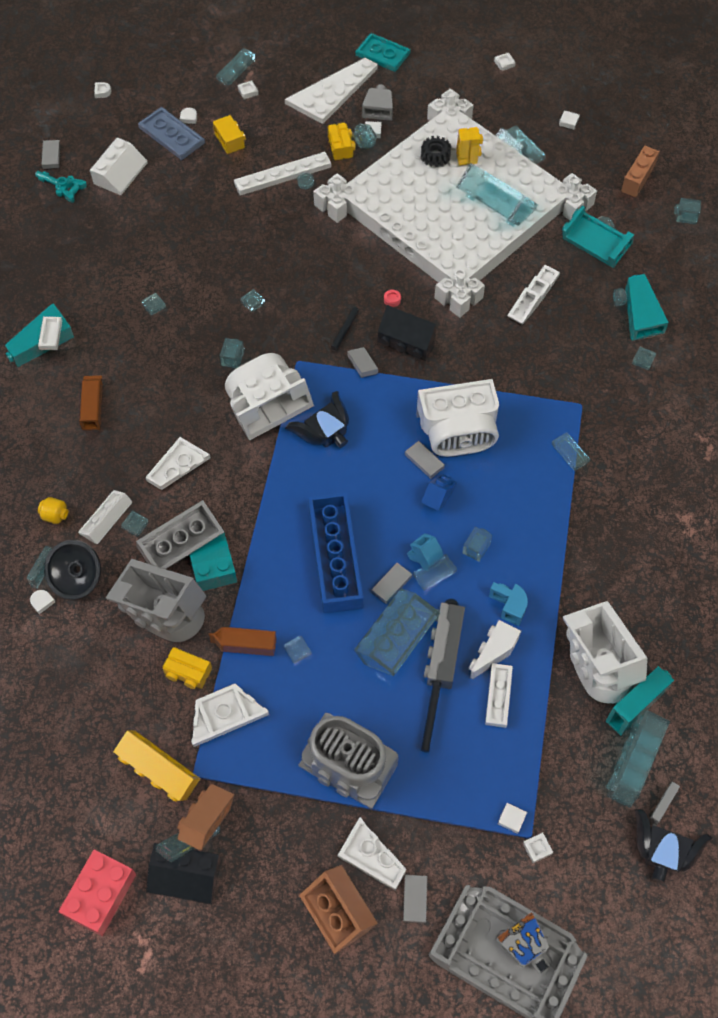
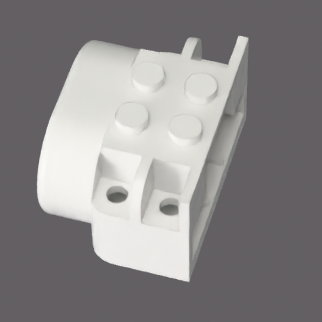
M276 353L260 355L239 366L229 374L225 382V390L231 399V407L249 441L314 406L305 379H301L299 372L289 368L284 359Z
M493 379L418 390L416 415L417 418L420 417L421 429L429 435L431 447L435 454L451 457L477 453L492 447L499 438L496 426L499 401Z
M608 601L563 616V620L568 626L566 636L570 642L571 661L582 685L593 699L608 704L618 703L634 689L635 684L646 681L647 657Z

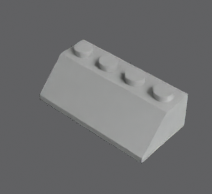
M202 500L137 540L136 547L148 564L167 569L217 538L224 531Z

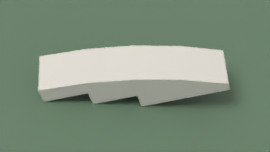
M544 265L539 274L533 278L528 288L525 287L507 316L523 325L559 277L560 272Z

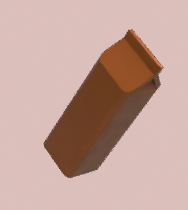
M102 375L83 377L79 420L82 430H100Z
M222 627L215 633H209L211 643H215L222 652L274 656L276 631Z

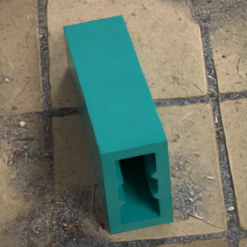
M646 275L629 277L625 290L631 340L634 341L664 334L669 322Z
M54 303L5 344L8 351L5 353L10 362L14 361L17 367L49 351L40 350L38 347L43 317L62 318L58 346L74 338L70 325Z
M658 666L646 677V681L639 683L612 708L605 722L622 736L670 688L674 682L671 674Z

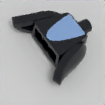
M339 391L332 392L331 403L310 416L304 423L289 422L285 430L294 433L302 440L313 445L328 447L335 443L339 448L344 447L348 442L344 435L349 424V416L339 396Z
M634 809L637 849L641 857L645 859V864L654 867L651 879L664 884L667 873L676 875L679 872L690 870L700 858L705 847L713 840L707 833L699 836L694 841L655 825L650 827L646 812L643 809Z

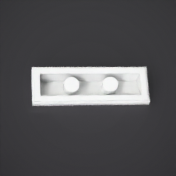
M113 490L78 533L91 542L98 544L132 504V501L125 493Z

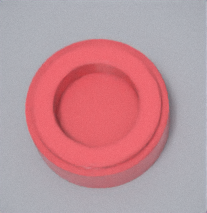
M396 290L385 292V305L391 307L398 306L401 303V294Z

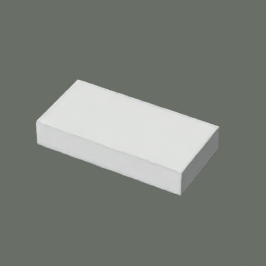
M43 317L38 344L40 350H58L62 327L61 317Z

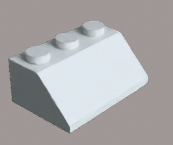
M116 138L90 169L93 184L122 195L145 167L147 160L131 143Z

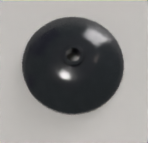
M79 540L63 541L54 546L47 555L44 565L45 579L50 589L58 596L65 599L83 598L89 595L99 583L101 577L100 559L95 550L85 542ZM77 566L80 567V572H77Z

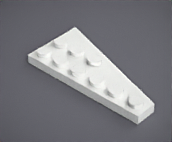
M364 58L286 98L285 104L323 124L378 69V64Z

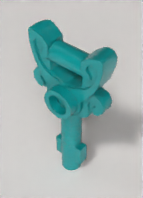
M37 171L35 174L38 180L56 185L57 196H64L71 203L75 201L74 195L76 192L87 187L86 181L74 179L73 176L56 179L45 171Z

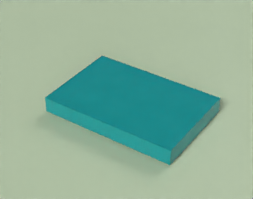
M372 33L368 35L355 51V56L362 59L367 58L379 66L394 72L397 71L410 54L409 48Z

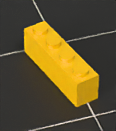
M127 730L114 750V753L119 756L118 760L120 762L133 766L135 773L151 780L150 783L154 787L168 792L167 796L175 802L187 800L201 779L135 730Z

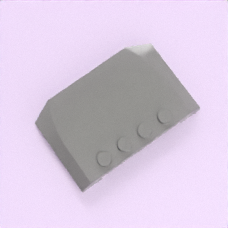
M466 885L436 940L429 957L440 967L525 1018H560L586 961L587 954L585 951L584 953L582 952L571 933L492 887L483 886V888H476ZM531 912L535 915L550 947L542 953L550 966L539 974L531 962L522 967L496 939Z

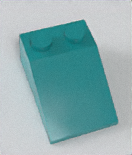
M225 533L190 554L196 583L202 591L237 583Z

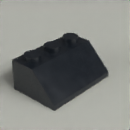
M387 305L378 329V342L401 353L409 354L416 359L426 361L435 345L436 324Z
M154 843L148 866L146 892L212 905L222 862L219 854Z

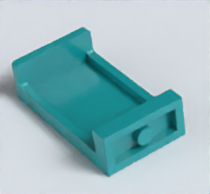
M581 206L579 210H575L570 222H566L562 228L564 240L612 268L616 266L630 248L634 239L633 233L628 231L624 235L585 212L584 206Z

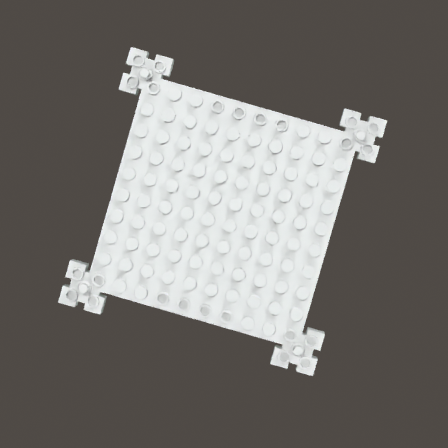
M449 89L441 95V99H435L428 105V123L349 183L337 173L328 180V185L322 184L313 192L314 205L322 212L328 210V216L338 223L349 213L436 280L438 284L435 286L434 298L444 306L449 303L450 311L460 318L469 311L470 303L474 306L483 299L485 285L480 282L483 277L562 211L563 216L568 220L572 219L575 210H579L581 206L585 207L586 212L594 205L597 190L589 184L581 185L582 180L573 173L568 175L563 180V183L473 121V104L465 98L459 100V94ZM477 127L479 133L483 135V144H480L482 154L478 157L477 164L467 163V165H459L456 157L458 130L460 128L469 129ZM431 136H434V138L440 136V139L444 137L445 141H449L451 144L450 161L446 165L444 164L442 167L438 165L435 168V165L430 167L429 164L426 165L425 161H422L421 145L424 140L426 141V138L429 137L431 139ZM438 150L431 151L433 153H440Z

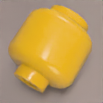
M47 497L38 506V514H40V518L43 521L59 524L68 516L69 511L66 503L62 500Z

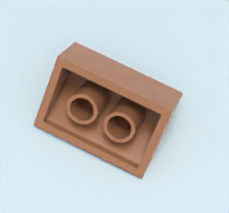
M342 865L325 871L299 895L334 954L343 950L378 924Z

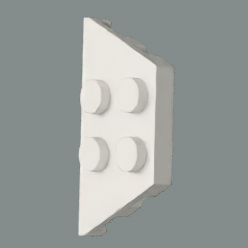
M236 684L199 698L195 704L193 747L269 715V712L249 694L244 693Z

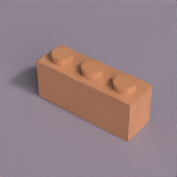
M644 145L624 179L621 192L633 197L638 196L656 165L660 151Z
M213 784L206 791L203 790L199 795L198 802L191 805L188 815L181 818L177 827L180 830L178 840L202 850L229 813L234 794Z

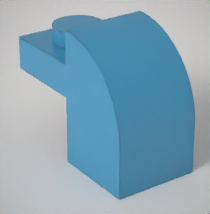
M426 533L410 544L412 550L407 553L409 559L420 563L423 570H428L443 558V552L437 539Z
M493 582L489 597L505 604L501 619L519 626L528 604L525 591L517 584L511 590L504 584Z

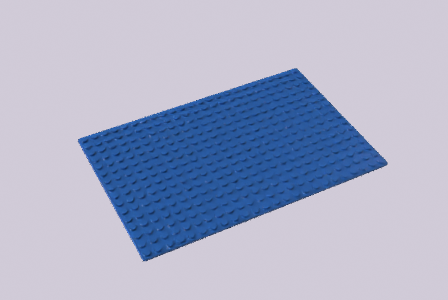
M297 361L295 370L299 372L301 379H305L314 406L280 425L230 627L276 631L274 656L223 652L213 691L214 693L236 684L244 693L254 698L263 708L265 707L269 715L200 744L193 773L205 780L529 839L532 836L582 405L573 402L496 391L499 401L496 419L499 434L497 442L492 447L481 452L444 457L433 452L429 435L421 429L420 417L417 418L416 415L418 390L455 384L383 373L361 378L356 369ZM339 391V396L349 416V424L344 435L348 442L344 447L339 448L335 443L328 447L313 445L302 440L294 433L285 430L289 422L304 423L310 416L331 403L332 392ZM418 441L445 464L444 469L431 479L405 456V451ZM444 474L452 477L453 481L457 482L444 507L438 511L421 502L429 482ZM347 492L363 593V608L323 613L308 497ZM424 533L434 536L443 552V558L428 570H423L420 563L410 560L407 555L412 550L410 544ZM398 563L412 574V578L388 604H385L371 591L390 569ZM493 582L504 584L511 590L517 584L525 591L528 604L519 626L501 619L505 604L489 597ZM448 599H455L459 606L465 607L453 683L451 689L440 688L429 752L426 753L420 749L432 686L427 685L428 678L424 677L426 665L430 666L431 659L427 658L429 646L433 647L435 641L431 640L433 627L437 628L438 624L437 621H434L436 609L440 610L441 603H445ZM499 620L521 631L520 637L510 656L497 663L513 666L506 728L485 725L491 668L474 679L470 678L471 670H469L473 659L478 660L480 656L478 651L483 641L487 643L490 638L487 634L491 626H496ZM324 713L346 717L376 734L384 745L398 754V766L373 809L350 796L347 798L343 797L336 791L335 787L331 785L327 787L321 784L316 776L298 766L302 760V752L308 744L307 740ZM506 803L527 812L518 834L498 825Z

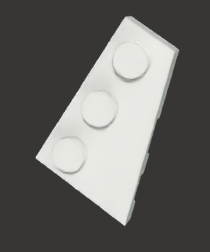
M179 437L146 476V480L163 490L211 458L210 454Z
M359 817L338 857L396 891L406 872V868Z

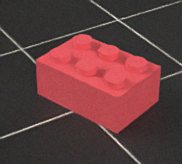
M93 850L58 912L69 920L103 937L137 874L132 868Z

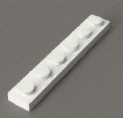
M322 152L234 179V185L241 196L331 168V162L326 152Z

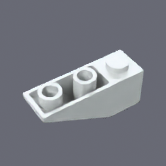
M500 620L496 626L492 625L487 634L490 638L487 643L483 641L478 653H480L478 660L474 658L469 667V670H471L470 678L474 679L491 668L492 663L497 664L510 656L520 637L521 631Z

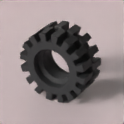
M431 136V139L428 137L426 141H423L421 145V158L423 162L425 161L426 165L429 164L430 167L435 165V168H437L438 165L442 167L450 161L451 144L448 140L445 141L444 137L440 139V136H437V138ZM438 150L440 153H433L431 151Z

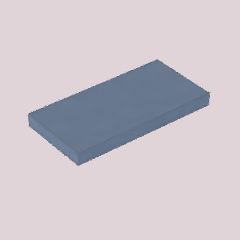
M160 107L138 123V127L180 160H183L205 144L203 137L163 107Z

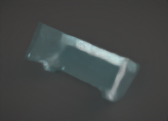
M471 162L456 188L466 192L465 196L470 200L474 201L477 199L503 215L507 219L505 222L512 227L515 225L519 226L539 205Z

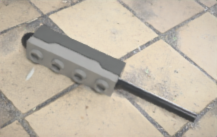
M448 599L445 603H441L440 610L436 609L434 621H437L438 624L437 628L433 627L431 640L435 641L433 647L429 646L427 658L431 659L430 666L426 665L424 677L428 678L427 685L432 686L420 749L426 753L429 752L440 688L451 689L465 612V607L459 606L455 599Z

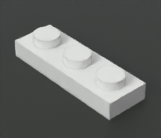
M492 663L485 725L507 727L513 666Z

